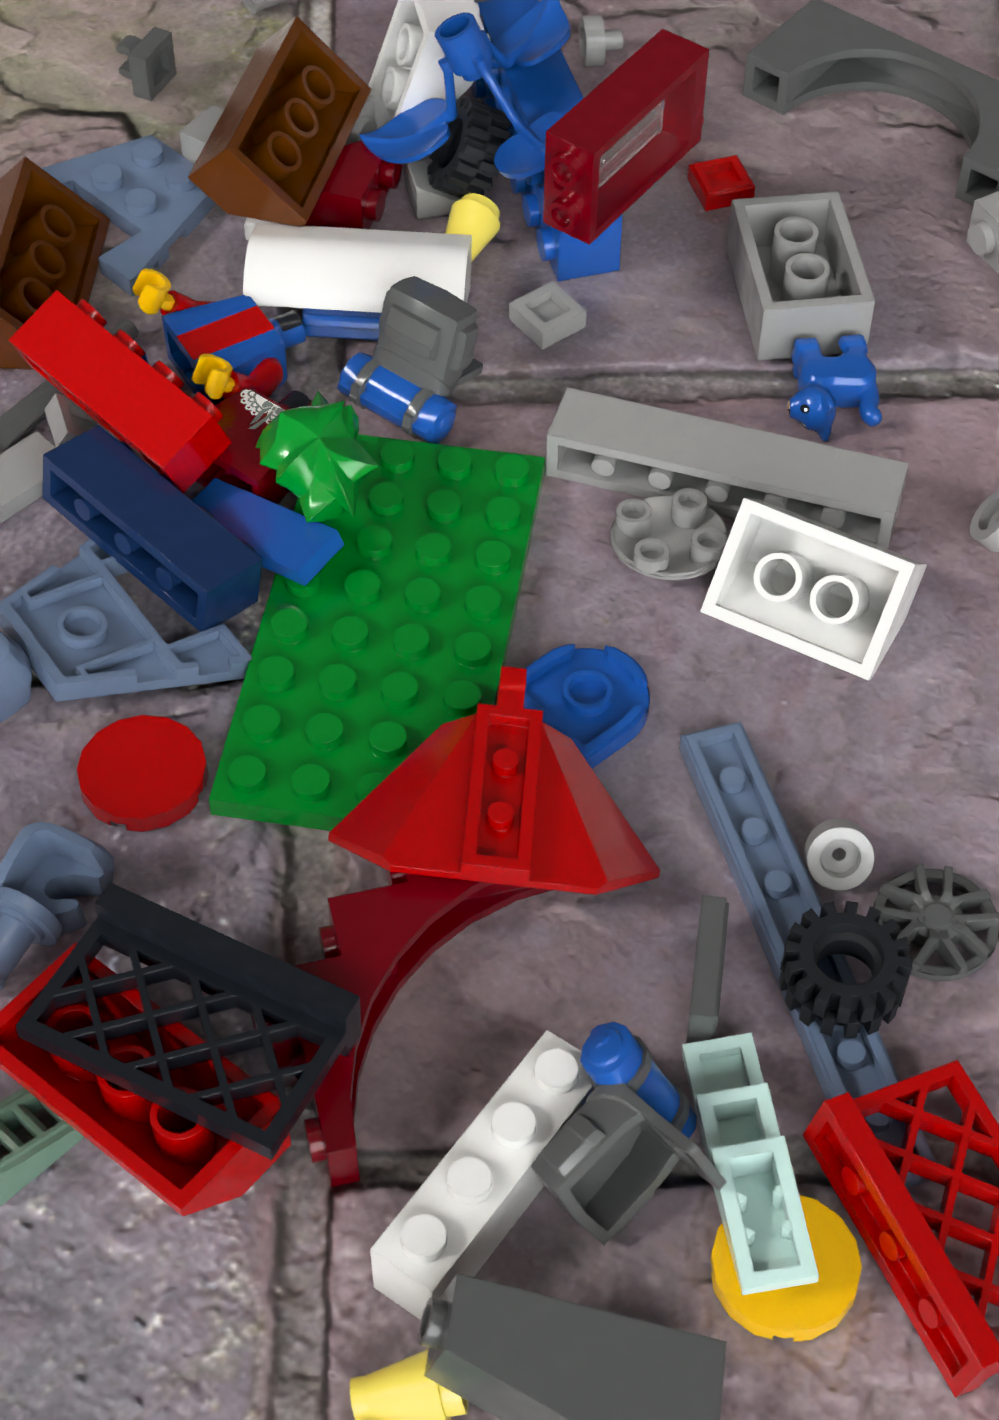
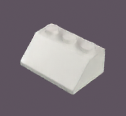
M743 498L700 612L869 681L874 676L906 619L927 564L763 500Z

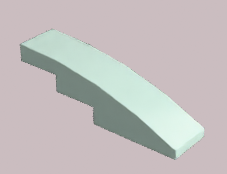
M752 1032L682 1044L684 1066L695 1114L697 1115V1123L705 1156L727 1181L720 1191L714 1186L713 1189L742 1295L818 1282L819 1274L785 1136L780 1135L768 1082L764 1083Z

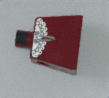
M243 388L216 404L215 406L224 416L218 424L232 443L195 482L206 487L214 478H217L279 504L290 490L275 483L276 470L260 465V448H256L263 429L280 412L302 406H311V400L304 393L294 390L277 403L253 388Z

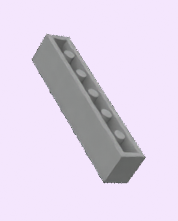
M569 387L566 388L547 434V476L642 498L674 495L675 492L684 488L697 489L707 496L708 507L721 516L736 519L743 498L760 499L886 549L889 547L897 519L909 463Z

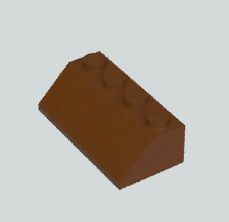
M296 16L258 46L188 178L227 214L301 227L308 222L372 89Z
M26 156L0 178V368L33 370L8 340L56 290L75 305L81 299L89 303L99 265L98 257L102 254L111 219Z

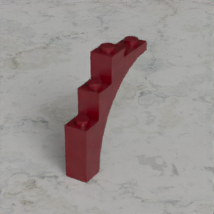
M386 870L389 886L327 898L330 925L318 928L324 959L293 966L360 996L361 1036L348 1057L339 1055L313 1095L312 1102L316 1117L303 1120L311 1162L326 1161L331 1187L360 1181L354 1131L358 1083L373 1035L398 991L432 953L472 923L516 901L552 890L397 873ZM251 1014L252 1022H253V1028H254V1030H255V1029H256V1026H255V1022H254L253 1016H252V1014ZM265 1021L266 1027L273 1025ZM301 1037L272 1044L278 1067L288 1065L293 1067L308 1063L320 1047Z

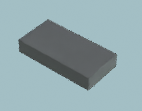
M702 895L686 1044L715 1039L729 912V903H726L725 897Z

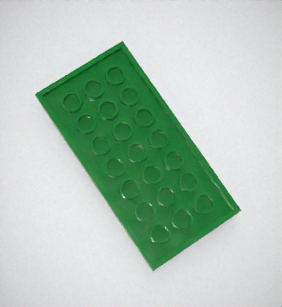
M358 434L356 440L379 466L359 484L354 518L345 510L343 514L333 520L320 522L336 529L344 546L310 582L303 586L275 573L251 654L253 659L248 664L209 796L211 815L331 831L442 724L476 714L478 703L496 705L501 666H505L545 476L546 457ZM298 498L294 512L304 515Z

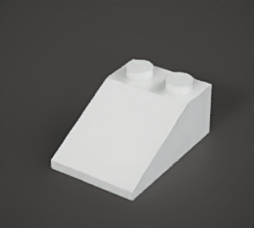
M398 0L368 85L372 89L370 95L374 96L377 129L384 126L400 113L415 107L425 100L432 98L446 100L443 71L438 64V61L445 57L435 38V31L446 19L465 12L473 14L480 29L484 30L479 16V6L474 0ZM454 74L456 100L472 86L473 81H465L462 76Z

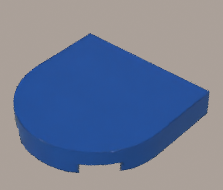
M567 644L549 651L524 668L527 669L524 708L542 710V722L571 738L591 769L633 740L647 721L650 705L647 676L642 667L631 656L615 647L605 646L604 650L594 648L575 649V644Z

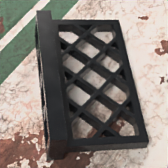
M110 882L95 902L96 920L15 1025L18 1037L272 1160L339 1055L348 1057L361 1036L360 996ZM106 946L128 956L133 970L91 981L87 967L101 948ZM140 963H143L148 967L141 968ZM81 976L82 983L74 985ZM172 979H177L190 985L194 1000L152 1010L146 986ZM138 988L143 1013L101 1023L96 998ZM202 991L210 996L203 997ZM87 1001L93 1023L92 1026L61 1033L45 1025L57 1008ZM233 1008H239L252 1014L256 1026L255 1030L215 1040L209 1014ZM199 1017L206 1042L164 1053L157 1028ZM265 1021L273 1025L266 1027ZM149 1030L155 1056L128 1063L109 1056L106 1041ZM301 1037L320 1046L310 1062L279 1070L272 1044ZM98 1043L99 1050L88 1045ZM262 1047L269 1073L228 1083L220 1057ZM209 1060L212 1061L218 1083L217 1087L191 1094L173 1087L169 1074L170 1070ZM160 1073L162 1081L151 1075ZM295 1085L287 1097L285 1087ZM275 1090L280 1109L266 1130L237 1117L233 1101ZM224 1104L225 1111L215 1106Z

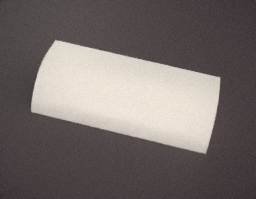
M256 223L247 245L243 295L252 297L258 306L382 313L386 292L390 290L391 286L402 279L416 276L447 290L467 303L471 288L472 235L319 226L297 227L284 224Z

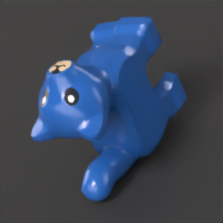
M861 334L841 336L838 344L843 354L836 357H825L816 338L796 339L791 355L793 362L792 372L794 378L798 379V392L788 400V414L790 418L795 419L805 429L817 432L824 442L828 441L836 415V407H859L860 418L870 427L877 426L882 420V414L878 409L877 372L874 364L867 356L866 341Z

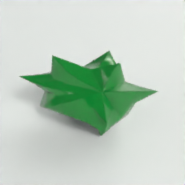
M317 391L311 406H302L282 411L263 429L256 448H260V465L276 470L275 483L290 490L299 498L306 522L333 520L343 514L345 510L354 518L359 484L379 465L356 440L359 432V419L352 405L343 407L344 401L329 404L319 391Z

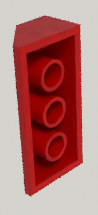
M76 942L0 1011V1069L183 1217L243 1196L291 1146L289 1133L274 1158L270 1160L19 1038L15 1025L75 948ZM94 958L87 967L91 981L116 975L114 971L97 958ZM81 976L74 985L82 983ZM137 989L95 999L101 1023L144 1012ZM150 1000L152 1010L161 1008ZM87 1001L57 1008L45 1025L61 1033L92 1026L93 1023ZM180 1022L157 1028L164 1053L205 1043L204 1040ZM149 1030L106 1041L109 1056L124 1063L155 1056ZM98 1043L88 1045L99 1050ZM220 1057L228 1083L251 1078L226 1057ZM211 1060L169 1071L173 1087L188 1094L218 1086ZM160 1073L151 1075L162 1081ZM271 1092L233 1101L238 1118L263 1130L267 1129L280 1109L277 1097ZM224 1104L215 1106L225 1111Z

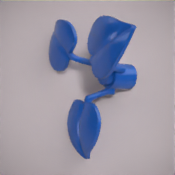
M541 0L494 43L489 40L485 30L480 29L474 15L471 13H459L442 22L435 31V38L445 57L438 61V64L443 71L446 100L438 98L425 100L415 107L400 113L379 129L360 134V138L367 149L381 160L395 164L411 163L433 153L449 139L451 131L447 123L455 120L458 115L454 74L462 76L465 81L469 82L483 77L518 133L506 140L498 148L494 158L497 170L504 177L511 179L529 177L545 170L546 131L566 113H546L527 128L495 79L491 68L493 66L508 69L515 63L521 67H529L540 63L557 52L567 42L571 34V25L562 9L560 1Z

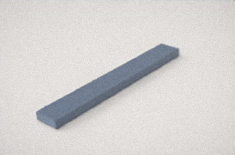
M742 722L681 735L680 752L780 988V967L789 930L794 922L800 924L802 914L811 908L820 916L822 903ZM844 954L827 955L818 962L820 970L829 978L844 984H857ZM787 990L781 991L784 1000ZM802 1005L791 1011L788 1008L826 1100L849 1092L851 1097L855 1099L900 1082L878 1031L868 1035L863 1024H860L857 1038H844V1026L834 1025L832 1036L820 1033L822 1020L815 1018L809 1027L799 1020ZM879 1112L865 1117L866 1122L877 1139L901 1148L907 1126L906 1123ZM918 1129L913 1153L936 1162L923 1131ZM908 1171L905 1187L919 1185L931 1180Z

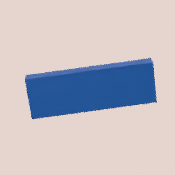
M214 478L192 500L199 507L208 510L218 523L240 541H244L252 546L257 555L262 558V567L303 586H306L344 546L336 529L320 522H306L304 515L217 478Z

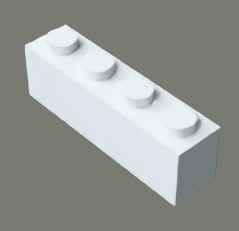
M546 1030L371 1247L370 1255L373 1286L375 1289L421 1320L429 1298L439 1299L457 1273L471 1277L477 1274L544 1187L532 1169V1163L559 1129L586 1103L587 1097L595 1089L580 1061L582 1051Z

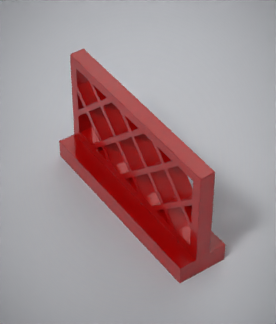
M958 1060L855 1099L851 1097L849 1092L825 1100L802 1136L954 1397L956 1398L980 1387L990 1376L999 1373V1341L985 1320L988 1302L999 1306V1286L992 1284L997 1256H999V1185L996 1187L963 1174L962 1169L967 1148L992 1158L999 1169L998 1122ZM947 1086L962 1110L960 1124L924 1111L927 1093ZM913 1099L912 1106L904 1103ZM879 1112L906 1123L907 1126L901 1148L877 1139L866 1122L865 1117ZM918 1129L955 1143L950 1167L913 1153ZM908 1171L945 1186L939 1212L914 1202L905 1187ZM957 1191L994 1206L989 1232L952 1218ZM947 1236L984 1250L979 1278L953 1267L944 1252Z

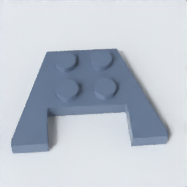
M153 135L42 168L111 219L110 222L131 237L98 258L101 274L132 297L136 295L132 288L141 270L145 268L151 269L152 267L160 269L169 258L168 249L179 236L187 238L216 204L188 178L194 164Z
M91 539L80 545L79 556L59 569L55 565L50 566L0 602V626L24 650L30 659L32 670L56 702L244 679L249 661L253 659L224 623L176 642L165 643L114 578L129 571Z

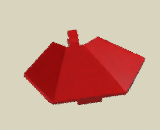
M501 666L496 705L478 703L476 714L442 724L329 832L328 841L390 872L592 895L657 879L660 874L659 867L573 740L542 722V710L524 708L527 669Z

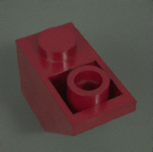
M362 140L345 145L308 222L303 226L370 229L373 221L379 222L382 218L388 191L390 188L396 189L399 184L402 164L381 160L367 149Z

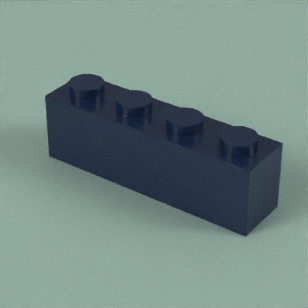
M97 425L43 454L42 498L106 553L115 558L120 565L199 632L224 623L258 601L262 558L257 555L252 546L244 541H240L218 523L208 510L196 505L179 491L168 477L157 473L135 455L126 443L118 441L103 427Z

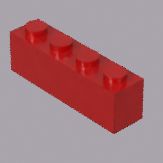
M56 290L8 341L34 371L117 440L126 443L140 459L157 473L168 477L174 486L184 494L232 443L218 424L224 417L223 414L200 392H197L190 398L180 390L184 383L163 362L158 360L151 366L142 359L145 355L144 350L123 330L119 329L114 335L104 328L107 321L87 301L81 299L75 305Z

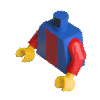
M147 268L141 270L132 288L133 292L139 296V307L144 313L150 315L157 314L160 309L163 315L162 322L168 358L194 395L200 392L216 405L243 388H253L269 398L278 387L285 383L288 378L285 349L303 343L306 340L304 326L295 311L292 310L268 319L252 297L245 295L221 301H196L177 291H169L171 282L162 273Z

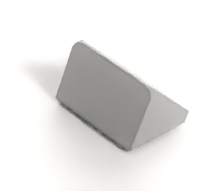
M420 160L404 164L405 187L417 219L450 214L453 203L461 199L432 188L428 180L431 175L427 174L430 163Z

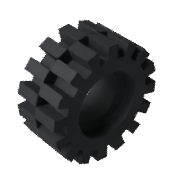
M467 96L465 98L460 97L457 100L458 115L455 120L447 123L451 131L450 137L441 147L429 155V159L433 161L428 166L427 174L431 175L428 180L432 188L462 199L464 195L469 193L484 196V190L489 191L493 186V175L497 177L499 175V171L494 163L495 154L498 148L510 138V132H507L511 125L504 111Z
M834 901L822 904L820 916L812 908L802 914L800 924L794 922L789 930L788 940L784 948L779 984L780 991L787 990L785 996L786 1005L790 1011L802 1005L799 1020L808 1027L815 1018L822 1020L820 1033L832 1036L834 1025L844 1026V1038H857L860 1024H863L868 1035L879 1031L882 1019L889 1024L896 1016L898 1006L901 1007L912 970L913 957H908L911 947L907 937L897 939L900 926L892 918L883 926L878 924L882 911L871 906L866 916L856 914L858 902L846 901L843 913H837ZM827 955H849L866 964L871 970L872 977L867 982L861 984L840 983L826 976L820 970L818 962Z

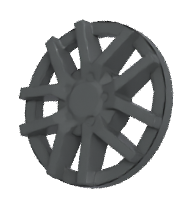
M924 864L915 865L914 870L900 874L888 883H884L874 902L873 907L882 911L878 924L883 926L892 918L900 926L899 929L902 930L897 935V939L907 937L909 943L913 941L921 947L920 952L912 961L911 975L932 981H952L970 976L989 961L999 939V912H996L990 900V892L987 889L981 890L972 881L953 873V867L944 866V870L925 869ZM927 882L942 884L941 896L931 895ZM915 884L916 893L902 888ZM953 888L958 889L965 894L953 896ZM888 901L907 911L888 908L885 905ZM979 907L982 911V914L963 915V912ZM988 930L987 942L984 944L973 932ZM955 944H960L974 957L965 961L955 947ZM935 951L943 957L949 966L937 967L925 963Z

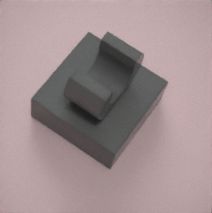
M153 27L142 40L136 36L127 35L116 46V52L128 56V59L119 68V73L125 78L132 80L135 97L152 101L177 74L172 33Z

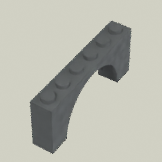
M811 0L747 53L743 96L782 115L810 99L844 91L886 92L911 98L928 105L947 117L960 130L969 146V150L963 156L955 198L973 206L976 199L999 191L998 80L822 0Z

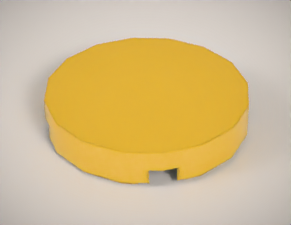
M799 1195L819 1274V1281L816 1283L742 1295L723 1223L718 1227L710 1258L713 1290L729 1317L753 1335L773 1340L774 1336L781 1338L794 1337L793 1342L813 1340L835 1328L854 1303L862 1270L857 1241L838 1214L818 1200Z

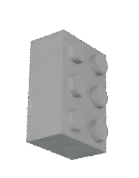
M839 191L733 199L730 212L727 254L757 361L791 358L796 339L816 338L823 355L843 353L838 344L841 336L861 334L864 336L867 345L875 299Z

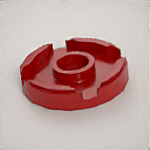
M139 715L120 719L98 731L82 749L76 769L83 802L93 815L110 826V821L116 824L126 825V829L129 831L139 832L170 826L190 814L199 802L198 795L202 792L204 785L206 788L209 776L202 742L187 726L168 717Z

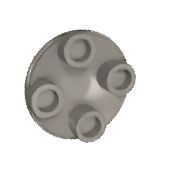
M684 488L675 492L674 495L653 496L642 500L635 498L623 500L616 508V517L611 529V544L618 558L629 568L642 575L662 580H685L704 575L718 566L730 534L721 516L707 506V496L697 489Z

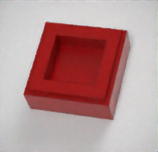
M737 155L688 165L687 179L705 211L729 207L733 199L754 198L756 187Z

